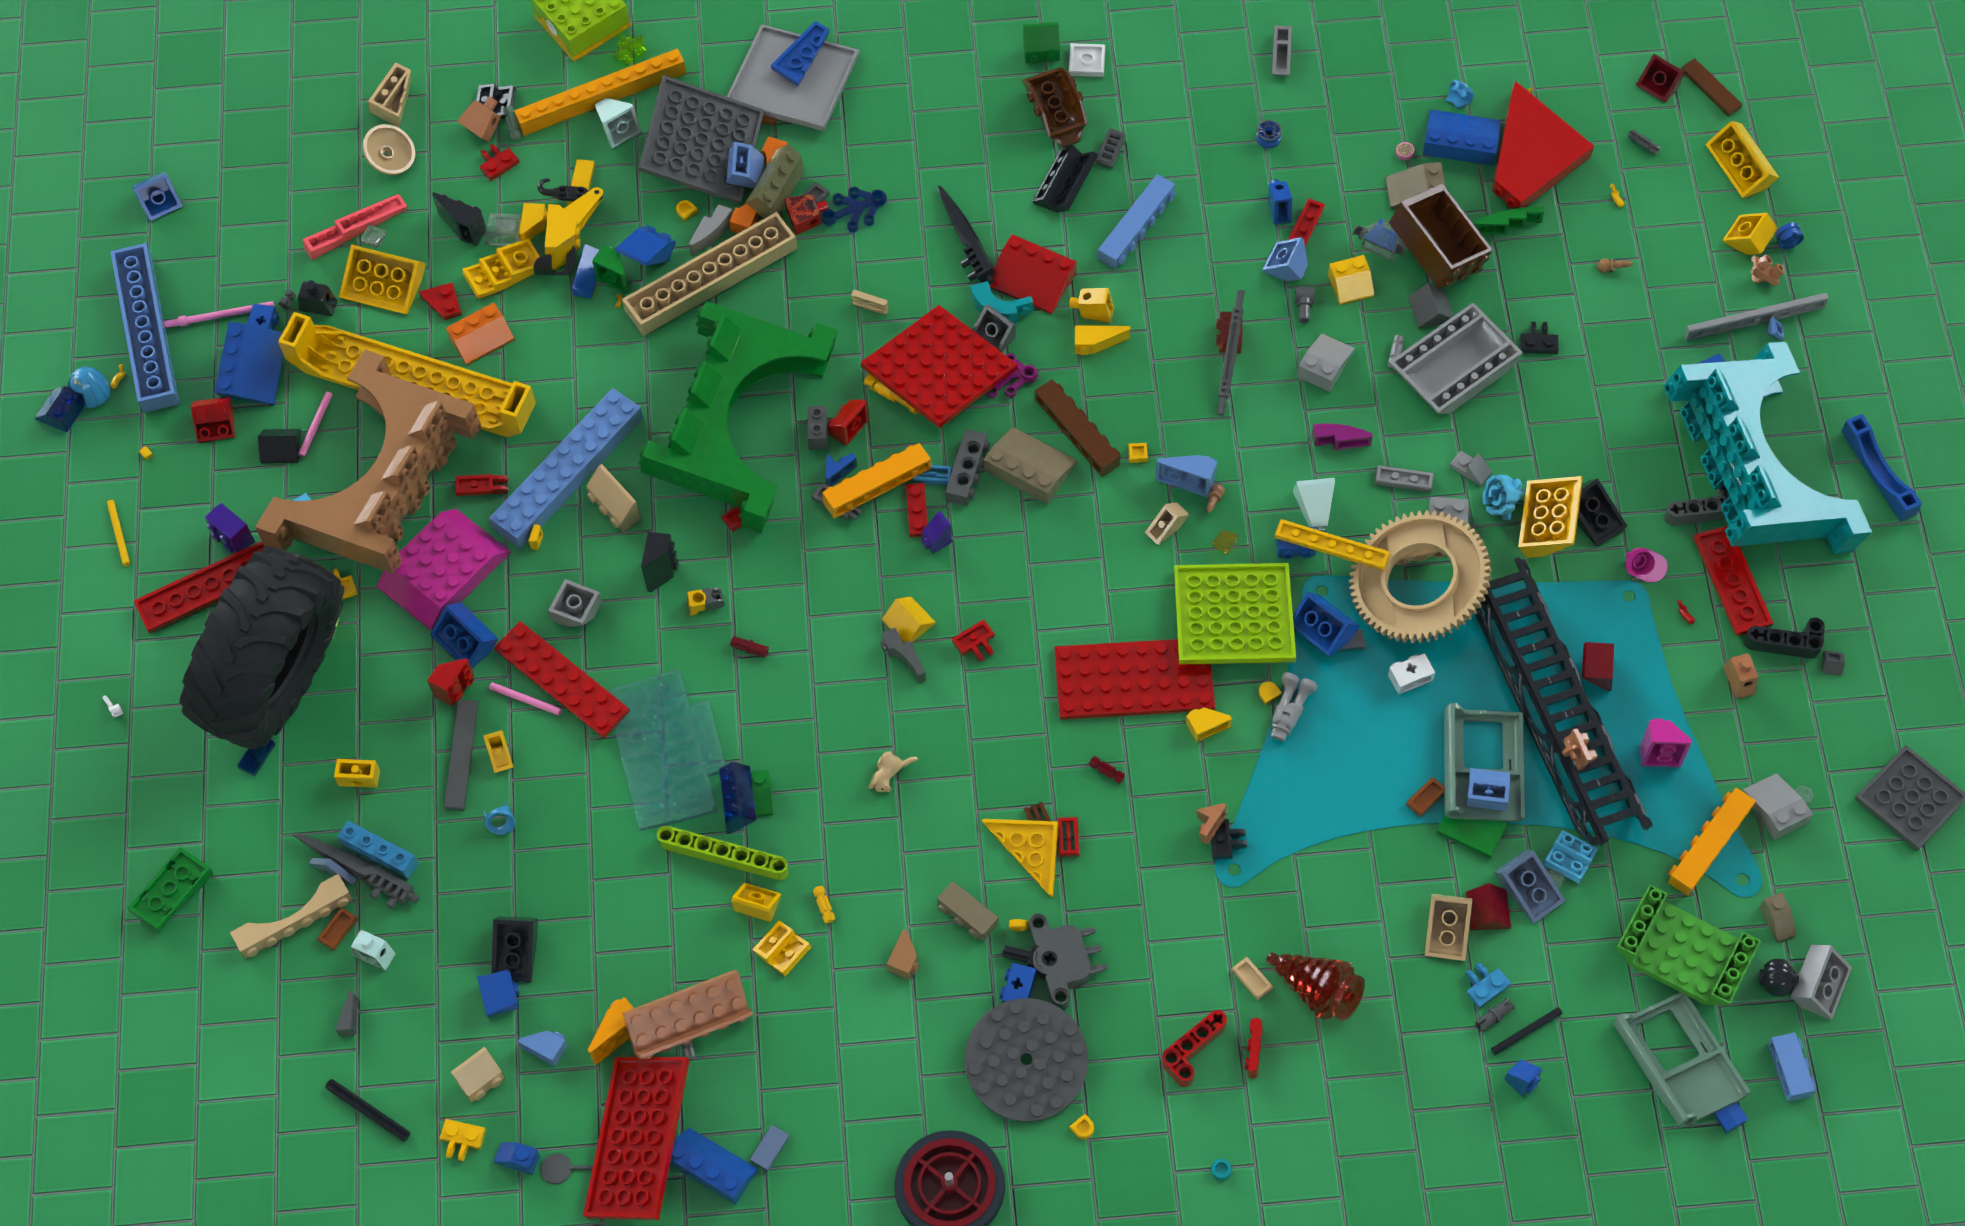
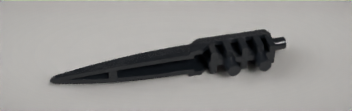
M937 186L950 220L962 244L966 246L963 251L966 253L967 259L960 263L963 268L969 265L974 268V272L967 275L968 279L973 281L978 278L982 283L988 281L989 285H992L995 282L993 277L996 275V272L979 238L954 200L942 186Z

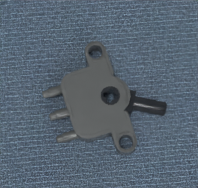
M1037 913L1032 915L1029 920L1030 934L1034 944L1031 951L1004 946L1002 956L1026 962L1028 967L1036 968V975L1040 979L1045 980L1051 1003L1064 1011L1070 1004L1069 989L1086 984L1092 974L1107 970V965H1090L1088 956L1101 952L1102 949L1100 945L1085 948L1082 937L1096 933L1095 927L1079 930L1075 926L1065 925L1050 929L1047 918L1043 914ZM1035 923L1043 924L1041 928H1035L1033 925ZM1058 996H1063L1066 998V1000L1063 1002H1058L1056 998Z

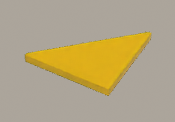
M982 819V823L1043 890L1050 897H1053L1059 823L1056 821Z

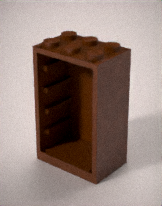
M1443 184L1402 201L1389 221L1391 227L1438 289L1445 286L1450 287L1456 281H1463L1471 274H1478L1483 269V264L1489 260V255L1493 251Z

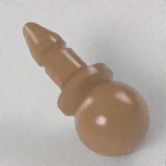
M1604 258L1598 262L1597 268L1600 272L1607 273L1610 270L1614 272L1615 268H1627L1632 266L1633 263Z
M1213 484L1208 494L1209 502L1207 504L1208 513L1214 509L1216 502H1219L1225 493V489L1221 484Z

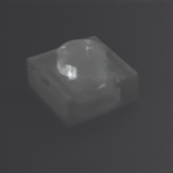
M369 225L361 237V242L378 248L386 236V232Z

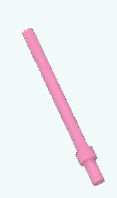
M273 301L260 303L261 305L274 306ZM253 305L186 317V315L179 316L178 319L164 321L165 328L185 327L191 323L246 314L251 312Z

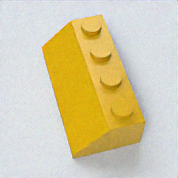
M1729 122L1705 144L1742 198H1747L1767 189L1779 178L1741 123Z

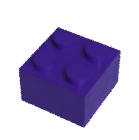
M221 502L204 517L207 522L206 527L212 533L210 534L217 543L221 541L229 553H237L250 547L255 542L247 524Z

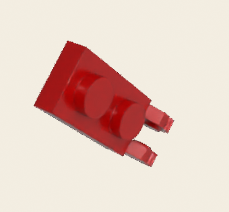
M493 474L456 476L455 494L456 496L506 494L508 486L494 485V483L506 484L509 477Z
M1254 1017L1249 1025L1252 1039L1248 1038L1247 1044L1250 1058H1246L1245 1070H1248L1249 1078L1258 1077L1263 1033L1261 1019Z

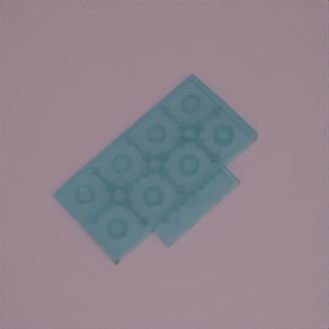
M680 669L607 690L630 709V712L614 729L640 831L718 812L709 777L727 772L728 770L709 700L690 705Z

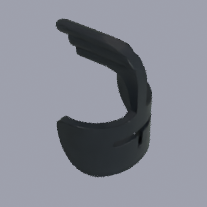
M573 246L572 250L567 253L566 267L561 272L552 270L551 255L539 257L533 266L535 275L566 276L571 274L575 267L576 247Z

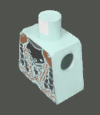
M360 930L351 945L352 956L385 971L396 954L385 940L363 930Z

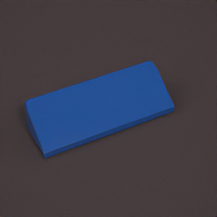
M584 244L572 292L573 296L591 298L596 283L592 260L599 249Z

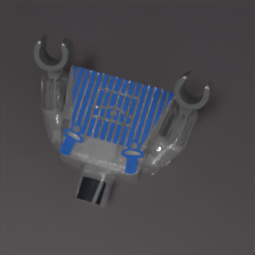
M1379 219L1376 223L1365 227L1355 226L1352 235H1358L1360 240L1363 237V249L1392 262L1395 254H1400L1401 257L1404 256L1406 245L1391 227L1389 221Z

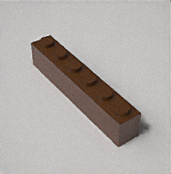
M1051 379L1035 390V401L1101 477H1104L1120 466L1121 455L1119 451L1111 447L1107 437L1098 432L1097 426L1093 422L1090 423L1085 412L1076 407L1072 397H1068L1064 393V389L1059 383L1056 384Z

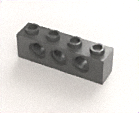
M969 429L965 430L945 491L947 502L968 506L969 500H973L975 494L973 487L974 484L979 482L980 473L978 472L984 466L985 457L983 456L985 452L988 453L990 447L986 433Z

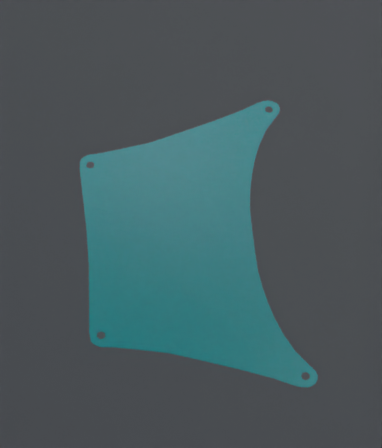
M1320 575L1313 576L1305 582L1301 590V601L1307 592L1316 594V587L1320 585L1325 586L1328 589V593L1322 597L1360 625L1358 630H1363L1365 648L1337 651L1333 655L1328 656L1300 633L1295 632L1296 662L1289 663L1288 672L1295 674L1299 678V684L1290 703L1295 702L1302 679H1310L1318 687L1313 694L1306 698L1303 704L1304 710L1291 730V734L1287 735L1284 742L1270 737L1273 724L1271 722L1252 778L1234 823L1230 828L1246 830V836L1241 838L1231 837V840L1247 841V847L1242 849L1232 848L1233 858L1216 860L1215 873L1222 884L1227 887L1241 886L1276 861L1309 846L1338 837L1395 826L1441 823L1445 815V794L1421 818L1406 806V802L1432 777L1445 787L1444 708L1450 703H1458L1464 710L1520 712L1475 614L1471 615V620L1467 619L1465 621L1466 625L1461 624L1459 630L1452 628V634L1446 631L1444 638L1439 634L1438 640H1435L1432 636L1430 642L1423 638L1422 643H1419L1418 639L1411 643L1409 638L1404 643L1402 639L1396 641L1395 637L1389 639L1387 635L1382 636L1381 632L1377 633L1374 628L1371 629L1369 624L1365 623L1364 619L1357 612L1350 595L1352 593L1349 589L1351 586L1349 580L1352 579L1350 576ZM1388 579L1390 594L1397 601L1413 606L1435 601L1445 593L1451 582ZM1625 580L1536 582L1547 605L1551 623L1559 639L1566 645L1577 667L1584 692L1591 706L1599 713L1611 738L1614 753L1622 771L1631 780L1645 809L1646 816L1653 823L1649 830H1643L1639 820L1634 816L1604 826L1607 836L1632 842L1679 860L1685 850L1689 852L1692 848L1690 843L1696 835L1700 837L1703 833L1701 828L1707 820L1711 822L1714 818L1711 815L1716 807H1722L1724 802L1672 686L1651 611L1648 592L1641 584ZM1525 582L1512 583L1491 591L1494 597L1498 598L1525 589L1526 585ZM1625 591H1632L1635 594V599L1631 602L1625 601L1623 599ZM1527 597L1499 606L1504 615L1531 606V603ZM1536 614L1508 622L1507 625L1510 631L1537 623L1539 620ZM1491 619L1490 624L1493 636L1503 658L1511 667L1515 666L1494 620ZM1544 630L1515 639L1519 648L1547 639ZM1583 643L1614 644L1611 691L1608 692L1582 679ZM1548 647L1524 655L1523 658L1525 663L1529 664L1553 656L1555 653L1552 647ZM1425 653L1435 671L1433 681L1398 695L1388 677L1389 668L1396 662L1400 661L1402 663L1413 655ZM1558 663L1531 672L1534 681L1563 672ZM1511 673V675H1512V677H1513V679H1514V681H1515V683H1516L1515 676H1514V674ZM1568 680L1538 690L1542 698L1571 689ZM1525 685L1521 686L1525 705L1535 726L1543 734L1547 733ZM1576 697L1546 707L1550 715L1579 706ZM1584 714L1554 724L1558 732L1587 723ZM1661 718L1671 721L1692 740L1681 767L1641 766L1640 743L1650 720ZM1523 719L1525 818L1518 822H1504L1508 824L1552 826L1575 830ZM1465 721L1463 723L1464 767L1501 770L1503 768L1502 725L1493 722ZM1592 731L1586 732L1589 741L1595 740ZM1543 741V743H1544V745H1545V747H1546V749H1547V751H1548L1547 744H1546L1545 741ZM1600 748L1594 749L1597 754L1596 759L1604 756ZM1553 753L1557 773L1567 794L1575 802H1579L1557 753ZM1606 765L1579 774L1582 783H1586L1612 774L1609 766ZM1615 782L1587 793L1592 801L1619 792L1620 789ZM1624 799L1595 810L1598 817L1602 818L1628 809V805ZM1575 809V811H1576V813H1577V815H1578V817H1579V819H1580L1579 812H1578V810ZM1586 822L1587 831L1594 833L1590 823ZM1736 830L1705 874L1737 896L1752 897L1761 888V872L1738 830ZM1233 863L1238 864L1241 869L1240 873L1235 876L1230 875L1227 870L1228 866ZM1741 873L1746 874L1749 878V883L1744 886L1739 885L1736 881V876Z

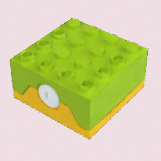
M531 0L535 19L574 62L631 27L627 5L623 0Z

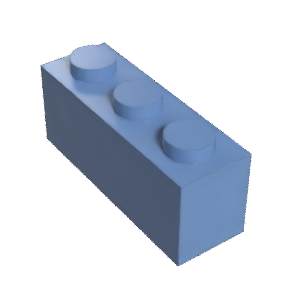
M1796 1033L1772 1037L1768 1042V1047L1787 1102L1811 1097L1816 1091V1082L1810 1076L1809 1062L1803 1056L1801 1040L1797 1039Z

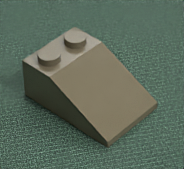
M1441 162L1424 163L1385 178L1391 209L1398 208L1402 201L1440 184L1445 186Z

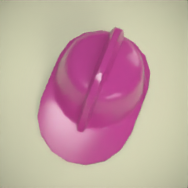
M1635 548L1625 554L1627 557L1625 563L1627 572L1643 581L1657 582L1667 572V561L1663 556L1647 548Z

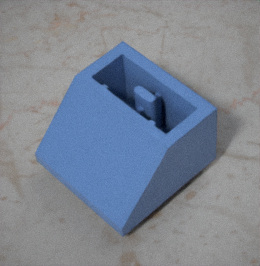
M734 142L728 155L726 183L754 188L763 174L764 155L752 145Z
M1470 768L1466 806L1506 811L1509 800L1510 773Z

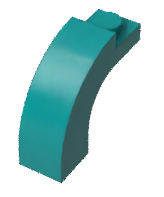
M988 281L970 286L972 301L980 313L985 305L988 304L1011 322L1017 323L1019 315H1027L1033 312L1031 296L1014 301H1003L993 295Z

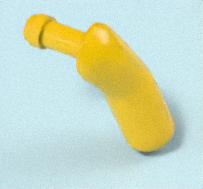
M1611 184V195L1618 207H1623L1625 203L1619 197V191L1615 189L1614 184Z
M122 364L118 366L120 372L111 381L110 387L112 389H116L121 379L126 375Z

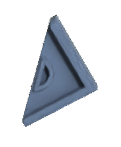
M312 858L309 863L311 866L332 876L339 874L342 881L353 885L356 881L353 875L331 859Z

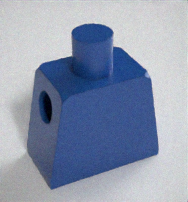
M1277 179L1272 180L1268 187V203L1274 225L1290 223L1292 220L1293 198L1287 182H1280ZM1278 203H1281L1283 205L1281 209L1279 208Z

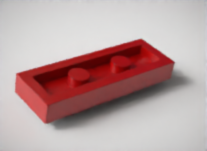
M1308 198L1288 240L1302 237L1306 248L1325 209V204Z
M925 483L906 484L910 538L922 537V531L928 524Z

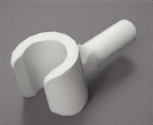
M106 695L102 697L113 717L123 714L119 704L113 706Z

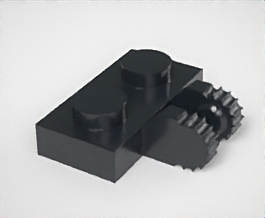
M1531 321L1530 334H1521L1520 350L1523 353L1558 354V335L1547 334V322L1542 323V334H1536V322Z
M1224 819L1211 839L1213 860L1233 858L1232 848H1246L1247 841L1231 840V837L1241 838L1246 836V830L1240 828L1230 829L1229 819Z

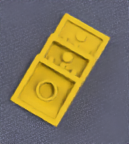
M528 238L497 248L496 254L480 258L479 264L463 268L462 274L477 299H481L506 289L534 274L533 266L540 256Z

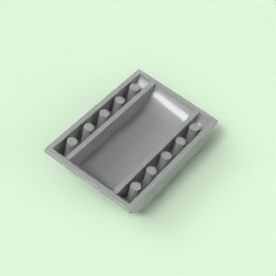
M1472 303L1389 361V364L1438 414H1447L1456 410L1505 375L1523 352Z

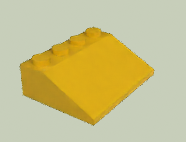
M351 244L339 298L408 314L422 282L426 263Z
M1582 476L1527 481L1518 545L1526 558L1545 557L1574 545Z

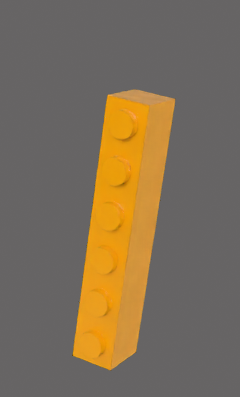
M920 443L911 445L904 451L891 455L885 461L877 462L873 467L862 470L851 478L844 479L840 484L828 487L822 492L823 503L835 519L930 470L931 458Z
M1735 788L1732 793L1727 792L1722 800L1724 802L1722 807L1717 806L1711 816L1714 818L1711 822L1708 820L1701 828L1703 833L1700 837L1697 835L1690 843L1692 848L1689 852L1685 850L1679 858L1681 863L1678 866L1674 865L1668 873L1671 876L1668 883L1687 896L1698 884L1756 802L1755 799L1738 788Z

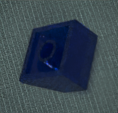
M69 387L55 388L35 416V420L67 433L85 406L84 398L81 393Z

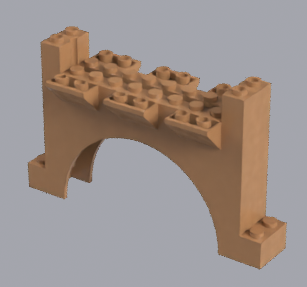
M364 350L347 379L361 386L355 399L371 406L385 420V440L377 460L362 478L334 495L308 501H292L273 497L255 528L264 546L280 548L286 551L291 547L293 539L393 574L402 562L401 555L396 546L397 542L404 535V530L400 523L402 517L407 513L413 516L416 510L420 509L422 500L425 495H428L431 487L427 475L433 469L439 472L442 466L446 465L451 451H454L457 442L453 433L473 439L475 434L480 431L481 423L473 403L393 377L385 356Z

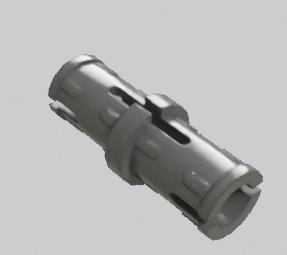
M1506 998L1495 1008L1491 1007L1488 1009V1013L1475 1021L1476 1027H1481L1479 1030L1484 1032L1495 1022L1499 1023L1503 1016L1515 1009L1513 1003H1508L1510 1000Z

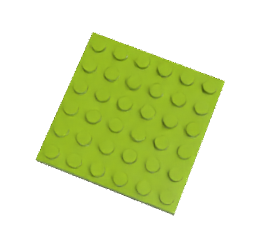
M1289 563L1174 565L1179 664L1296 662Z

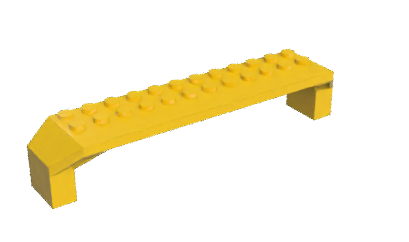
M297 312L293 313L278 341L285 359L304 373L359 390L361 386L348 381L347 377L364 350L383 355L393 377L473 403L481 423V429L504 437H511L522 433L536 404L532 387L516 381L513 383L506 382L328 325H314L311 317Z

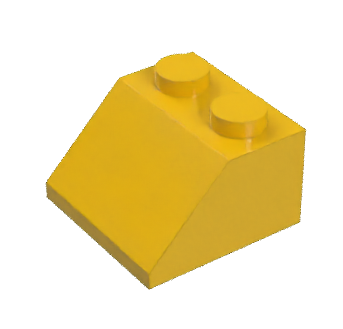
M1768 213L1739 215L1722 241L1746 255L1761 254L1778 228Z
M1364 255L1329 264L1328 277L1339 305L1374 296L1371 272Z

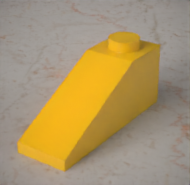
M1075 325V354H1095L1130 339V326Z

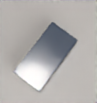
M771 1125L750 1158V1162L769 1171L790 1138V1135Z

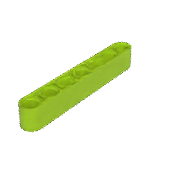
M662 826L657 831L659 845L665 850L775 880H784L789 875L788 864L783 857L670 826ZM666 835L671 836L668 840L662 839ZM685 840L690 841L687 845H681ZM708 846V849L700 850V847ZM721 851H727V854L723 856L718 855ZM739 856L746 857V859L742 861L737 860ZM758 861L765 862V864L762 866L756 865ZM778 866L784 867V869L781 871L775 870V868Z

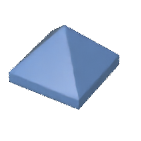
M1770 318L1766 334L1783 341L1785 338L1782 324L1775 318Z

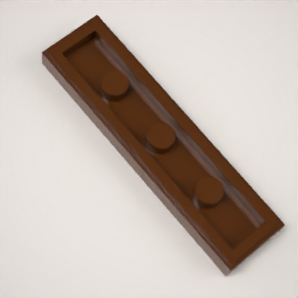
M1695 58L1681 67L1684 74L1728 117L1742 108L1743 104Z

